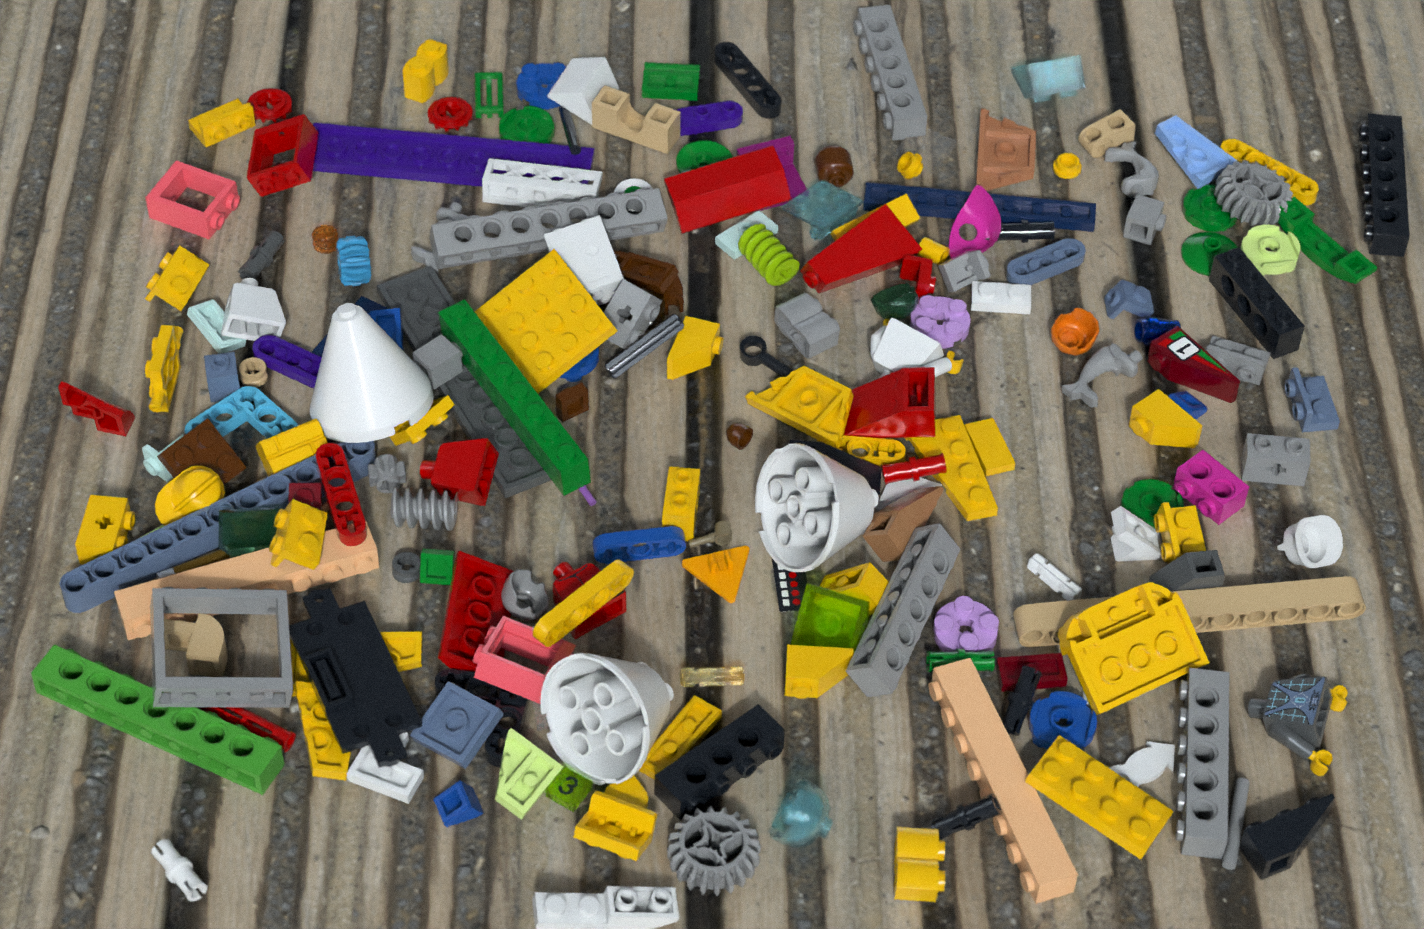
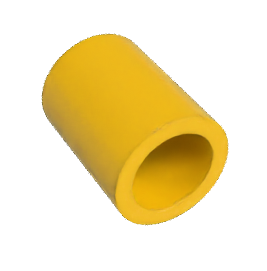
M927 237L921 240L919 245L922 250L917 256L933 259V263L936 265H940L947 260L950 251L948 247Z

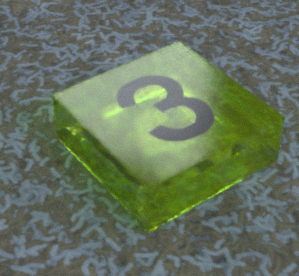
M564 766L545 789V797L574 812L593 789V782Z

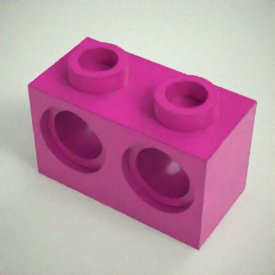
M1202 450L1177 468L1173 489L1178 491L1182 498L1187 499L1194 506L1196 505L1204 516L1209 517L1220 525L1244 507L1249 486Z

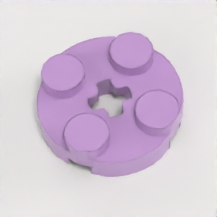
M925 295L920 298L919 303L911 312L910 327L938 341L942 349L954 346V342L960 339L962 342L968 336L970 315L966 310L965 302L962 300ZM936 320H943L945 322H943V325H938Z
M959 596L955 601L941 607L936 613L933 627L934 640L943 652L956 651L957 648H964L965 651H989L996 644L999 620L985 605L973 601L968 596ZM960 626H969L973 632L966 630L962 633L959 631Z

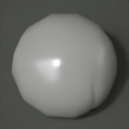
M516 569L504 583L501 593L503 606L510 614L525 621L536 620L547 611L549 606V597L544 590L545 584L543 582H534L531 579L532 572L530 570Z

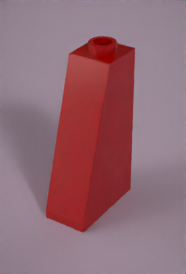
M885 204L810 259L800 272L803 274L805 283L820 294L902 265L904 255L917 256L922 248L887 204Z

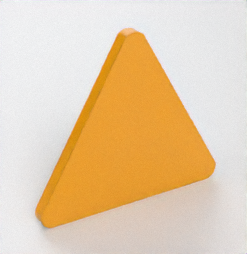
M744 545L687 558L682 561V567L726 601L733 603L737 597L750 548Z

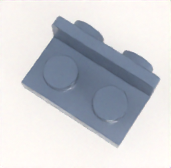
M1298 367L1291 368L1289 379H1286L1284 383L1286 397L1291 398L1293 418L1299 422L1301 431L1313 432L1338 429L1340 420L1325 377L1302 378Z

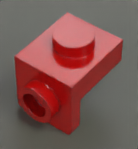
M904 255L899 277L905 280L916 281L914 303L918 304L921 297L928 295V293H934L936 276H931L933 259Z

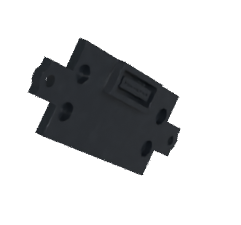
M331 588L313 590L309 595L302 597L310 619L289 625V635L342 754L369 746L378 768L397 765L400 760L407 758V752L399 734L422 727V721L364 600L339 608ZM318 599L323 600L322 602H316ZM387 752H393V753H394V754L391 755V756L386 755Z

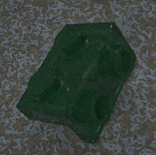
M282 507L219 510L218 548L227 553L230 558L268 548L276 534L277 527L273 525L275 516Z

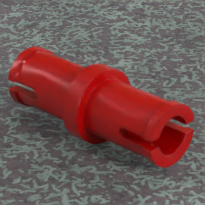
M943 453L919 459L913 456L909 457L908 461L881 465L885 485L909 479L915 482L920 481L919 477L947 473Z

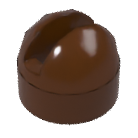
M740 422L733 423L726 431L727 440L732 446L742 450L750 443L753 429Z

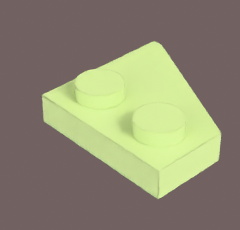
M511 728L505 738L494 800L522 820L560 774L563 766Z

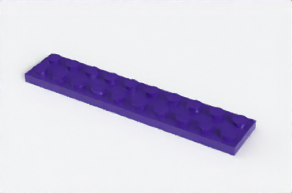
M313 123L314 128L319 133L313 171L482 187V178L489 158L592 170L595 157L594 148L581 147V153L573 155L567 145ZM494 169L493 173L504 174L507 171ZM526 173V174H524V175H522V176H523V177L531 178V177H534V176H536V175H535V174ZM555 176L550 179L553 181H561L564 178ZM582 180L579 183L589 185L590 180Z

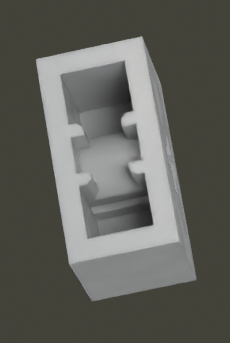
M622 279L604 311V314L618 330L607 340L623 349L628 348L645 335L650 322L654 321L660 312L662 300ZM630 314L633 315L631 320L628 319Z
M1247 433L1241 456L1242 481L1304 486L1311 463L1310 439Z

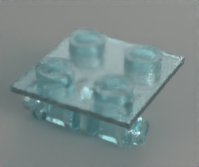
M820 180L782 206V210L810 224L811 230L809 234L812 239L822 240L830 231L842 226L849 219L854 218L858 207L863 204V200L825 180Z

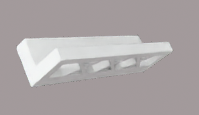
M489 158L482 178L483 202L520 207H545L558 201L569 203L584 197L598 198L602 171ZM493 170H505L507 173L494 174ZM530 173L535 174L536 176L528 178L523 177L522 175ZM556 176L562 177L564 179L561 181H553L550 178ZM582 180L594 181L593 185L579 183Z

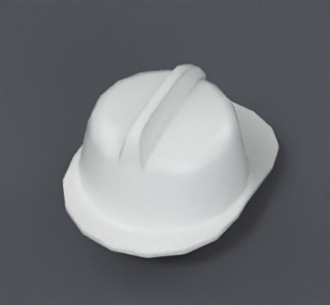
M1326 515L1306 517L1286 528L1283 543L1278 545L1277 549L1285 551L1288 560L1295 565L1318 568L1331 565L1339 559L1343 549V537L1340 527L1331 517Z

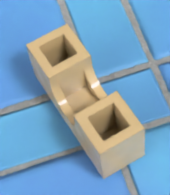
M605 85L592 101V128L666 154L670 152L680 137V111L655 103L646 116L641 115L632 108L630 94Z

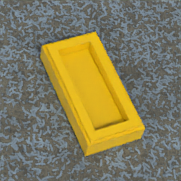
M994 418L964 424L985 477L1015 470V461Z

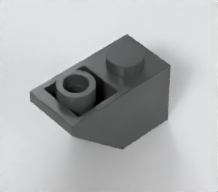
M1217 550L1190 552L1183 554L1150 575L1149 582L1161 585L1169 591L1222 587L1225 573Z

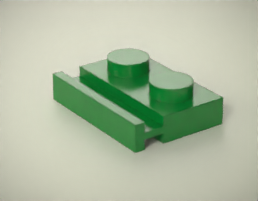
M645 62L642 98L697 101L700 65Z

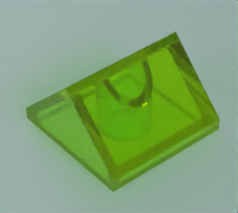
M807 583L790 645L853 648L854 655L868 626L870 601Z

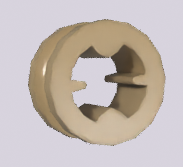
M252 357L241 362L239 372L244 386L260 387L267 381V368L262 359Z

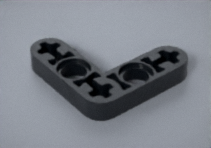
M458 669L440 671L434 680L437 696L448 681L455 683V685L464 690L465 684H467L468 692L500 708L504 714L502 718L511 717L517 721L510 728H504L497 723L486 739V759L491 765L500 767L503 750L502 753H495L499 749L500 738L505 739L511 728L520 735L522 734L530 700L519 695L516 696V699L510 698L513 693L474 678L475 672ZM480 685L488 686L491 689L484 696L476 695L473 692ZM497 689H501L500 697H497Z

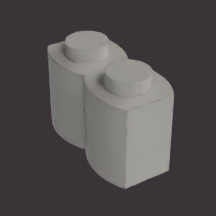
M804 292L775 307L774 321L787 338L792 340L795 347L807 359L838 344L839 324L833 317H829L823 312L822 306L816 298H812Z

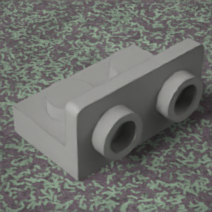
M1212 336L1209 345L1205 349L1239 380L1260 385L1269 361L1270 352L1216 336Z

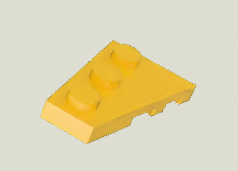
M295 681V693L312 776L346 781L351 751L342 754L311 683Z

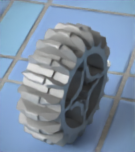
M1244 160L1242 163L1234 161L1232 165H1227L1216 181L1214 195L1217 197L1216 203L1223 206L1222 211L1229 212L1231 218L1236 217L1241 223L1247 222L1253 227L1255 224L1259 226L1278 223L1279 213H1281L1280 206L1285 208L1284 211L1287 213L1288 205L1286 201H1292L1293 192L1290 190L1291 185L1284 182L1285 177L1278 176L1276 170H1270L1266 165H1258L1256 161L1250 164L1247 160Z
M710 805L706 813L697 808L694 812V817L685 814L682 818V823L676 822L673 827V833H670L668 838L667 858L670 861V869L672 872H677L679 882L687 881L689 890L699 886L702 895L706 893L707 889H713L715 895L718 896L720 889L723 888L731 894L734 890V884L743 888L746 878L752 879L755 874V868L760 863L759 853L761 851V844L759 843L756 829H751L749 819L740 821L738 811L728 815L725 806L720 812H714L713 807ZM701 837L700 841L693 843V847L688 848L693 841ZM740 853L734 861L729 864L726 863L727 860L734 858V854Z

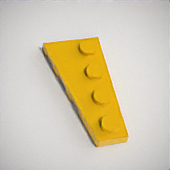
M960 415L936 419L935 437L905 438L906 441L909 440L914 446V452L919 458L943 453L947 473L932 476L936 481L942 483L946 489V494L966 521L997 516V504Z

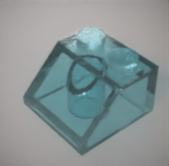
M1081 55L1011 68L1012 75L1024 99L1034 98L1035 103L1051 100V94L1060 93L1061 98L1076 96L1078 89L1086 88Z

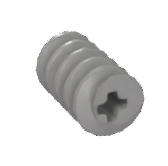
M397 487L393 488L391 518L394 519L396 527H402L406 520L409 528H415L419 520L422 529H427L432 521L435 530H440L443 522L447 531L453 530L458 515V492L454 499L450 500L448 490H444L441 499H437L436 491L433 489L429 497L425 498L423 489H419L416 497H412L410 488H406L403 496H399Z

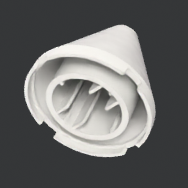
M353 303L339 306L331 318L310 403L311 419L319 421L326 438L346 443H360L383 439L395 435L394 427L409 420L411 426L417 423L426 415L433 403L434 395L428 376L362 307Z

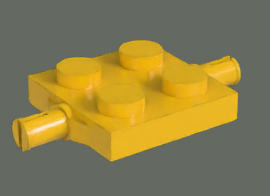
M161 325L158 337H154L152 340V358L146 361L145 377L150 378L149 396L151 401L149 409L153 412H169L181 368L179 349L184 331L179 326Z

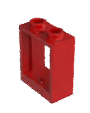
M305 114L255 129L246 178L261 197L311 182L319 133ZM295 148L292 161L272 167L275 154Z

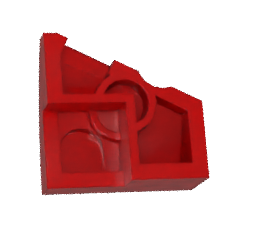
M60 382L58 389L62 403L72 408L73 415L94 419L98 431L127 436L135 420L133 412L66 382Z

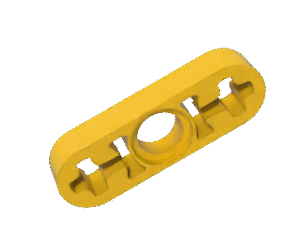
M843 435L841 447L839 448L841 451L845 448L846 453L879 467L883 464L887 465L905 461V446L900 441L893 439ZM862 448L868 451V454L860 457L854 455L852 451ZM874 451H878V456H874ZM888 453H894V457H889Z

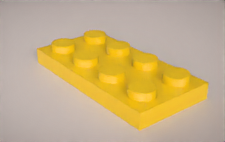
M1060 735L1039 760L1025 781L1140 860L1174 812Z

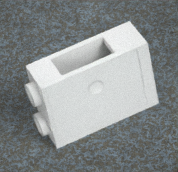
M600 215L584 219L579 223L564 228H557L552 232L544 234L549 252L553 249L558 252L598 306L610 302L624 278Z

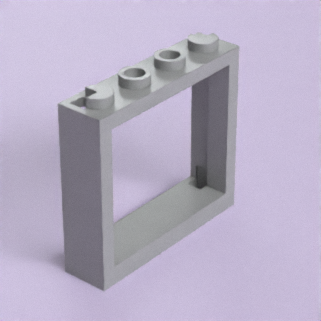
M173 587L152 589L150 620L153 707H290L293 680L287 590L269 588L263 590H243L240 588L208 589L204 587L196 589H176ZM164 613L276 615L280 678L166 677Z

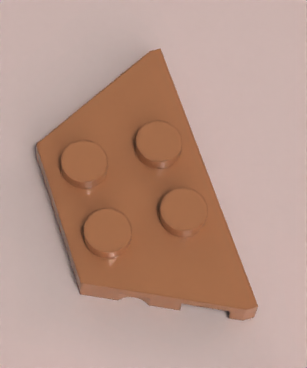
M981 109L976 186H982L986 191L1033 179L1036 131L1025 126H1019L1007 118H1004L1001 122L990 117L989 110Z

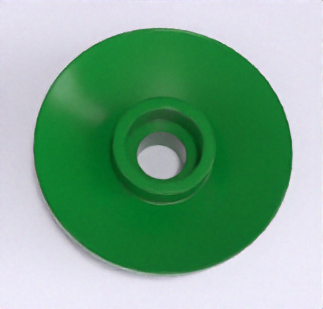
M696 141L685 145L678 152L676 166L681 174L733 157L730 151L719 143Z
M1200 232L1191 235L1184 241L1181 256L1184 263L1190 269L1199 274L1210 276L1214 256L1238 247L1231 239L1222 234Z

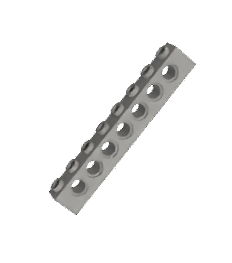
M640 188L631 193L622 194L621 192H614L606 197H584L569 203L558 201L545 207L528 206L514 212L502 210L493 215L483 217L472 215L458 221L441 220L431 225L429 239L437 269L549 251L544 234L552 232L557 228L576 224L571 219L582 221L599 216L600 214L608 215L610 219L601 218L609 241L664 232L668 218L660 189ZM627 210H635L638 214H630ZM549 223L554 228H546L542 224ZM514 228H522L526 232L518 233ZM491 232L496 234L497 237L490 238L485 233ZM464 237L468 242H459L456 238Z

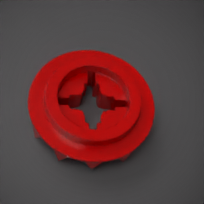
M276 88L259 90L252 94L247 103L253 106L255 120L260 119L263 124L268 120L276 123L278 118L286 119V115L292 112L291 97L285 91ZM267 102H269L273 109H268L266 107Z
M457 97L438 99L429 106L427 112L429 123L434 124L436 130L444 128L446 133L450 129L458 132L460 126L468 127L469 121L473 120L471 105ZM446 111L455 117L450 118L448 115L446 116Z

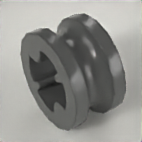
M402 552L396 555L392 561V575L394 579L401 583L416 581L420 576V558L411 552ZM404 565H411L409 570H402Z

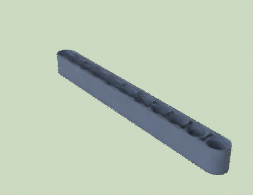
M374 441L339 443L338 445L344 450L353 482L368 476V464H374L376 459ZM316 455L67 572L60 579V588L66 608L73 613L85 612L114 598V591L150 581L157 577L156 573L191 561L274 521L277 512L281 508L285 509L289 504V483H322L317 469ZM327 457L330 468L335 467L333 458ZM335 478L329 484L336 487L343 485L346 481L342 478ZM322 485V497L326 495Z

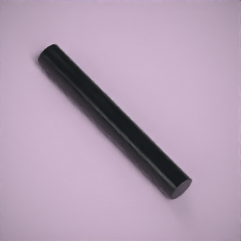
M560 106L558 111L570 152L573 155H578L582 149L571 112Z

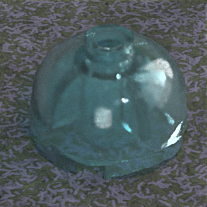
M799 777L793 783V785L799 788L794 795L787 792L773 821L772 827L778 828V831L770 833V838L792 848L809 846L815 842L818 836L825 838L833 824V819L828 817L831 807L828 796L814 783Z

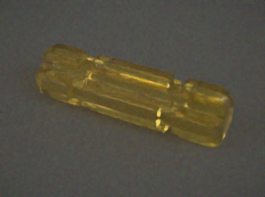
M725 666L699 667V670H694V667H684L680 670V684L682 687H694V684L699 683V687L726 686V683H730V686H741L745 681V673L742 666H730V670H725Z

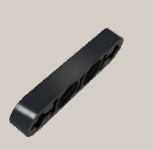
M731 42L718 44L715 47L714 53L715 64L755 112L765 119L779 116L782 99L737 45ZM740 69L746 70L747 73L737 74L734 71ZM750 86H758L761 89L758 91H752L748 88Z

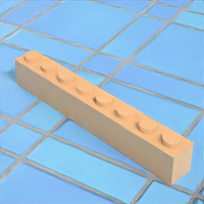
M366 522L367 537L362 544L357 546H346L341 543L336 529L325 531L320 563L314 570L286 559L278 567L270 565L272 553L269 552L268 547L114 591L127 640L143 638L151 634L150 605L153 588L196 589L204 587L208 589L240 588L243 590H263L269 588L287 590L288 595L378 569L377 547ZM353 524L347 525L350 533L356 532ZM164 613V619L194 622L198 617V614ZM207 614V615H210V616L213 617V616L218 615V614Z
M971 658L933 668L932 682L929 683L931 698L934 702L938 701L941 707L943 723L946 728L950 727L954 734L956 750L959 754L964 755L967 761L969 777L972 781H976L980 788V798L982 799L993 793L999 801L1002 814L993 817V825L998 836L1003 835L1007 844L1006 851L1010 862L1017 864L1024 891L1026 893L1030 892L1035 904L1074 893L1078 873L1036 789L1025 782L1028 773Z

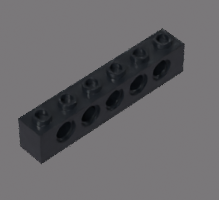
M1368 113L1365 125H1360L1358 140L1363 142L1360 147L1359 159L1364 161L1360 175L1361 181H1365L1361 195L1362 201H1366L1363 208V221H1367L1364 229V242H1368L1369 254L1404 257L1410 232L1402 116Z

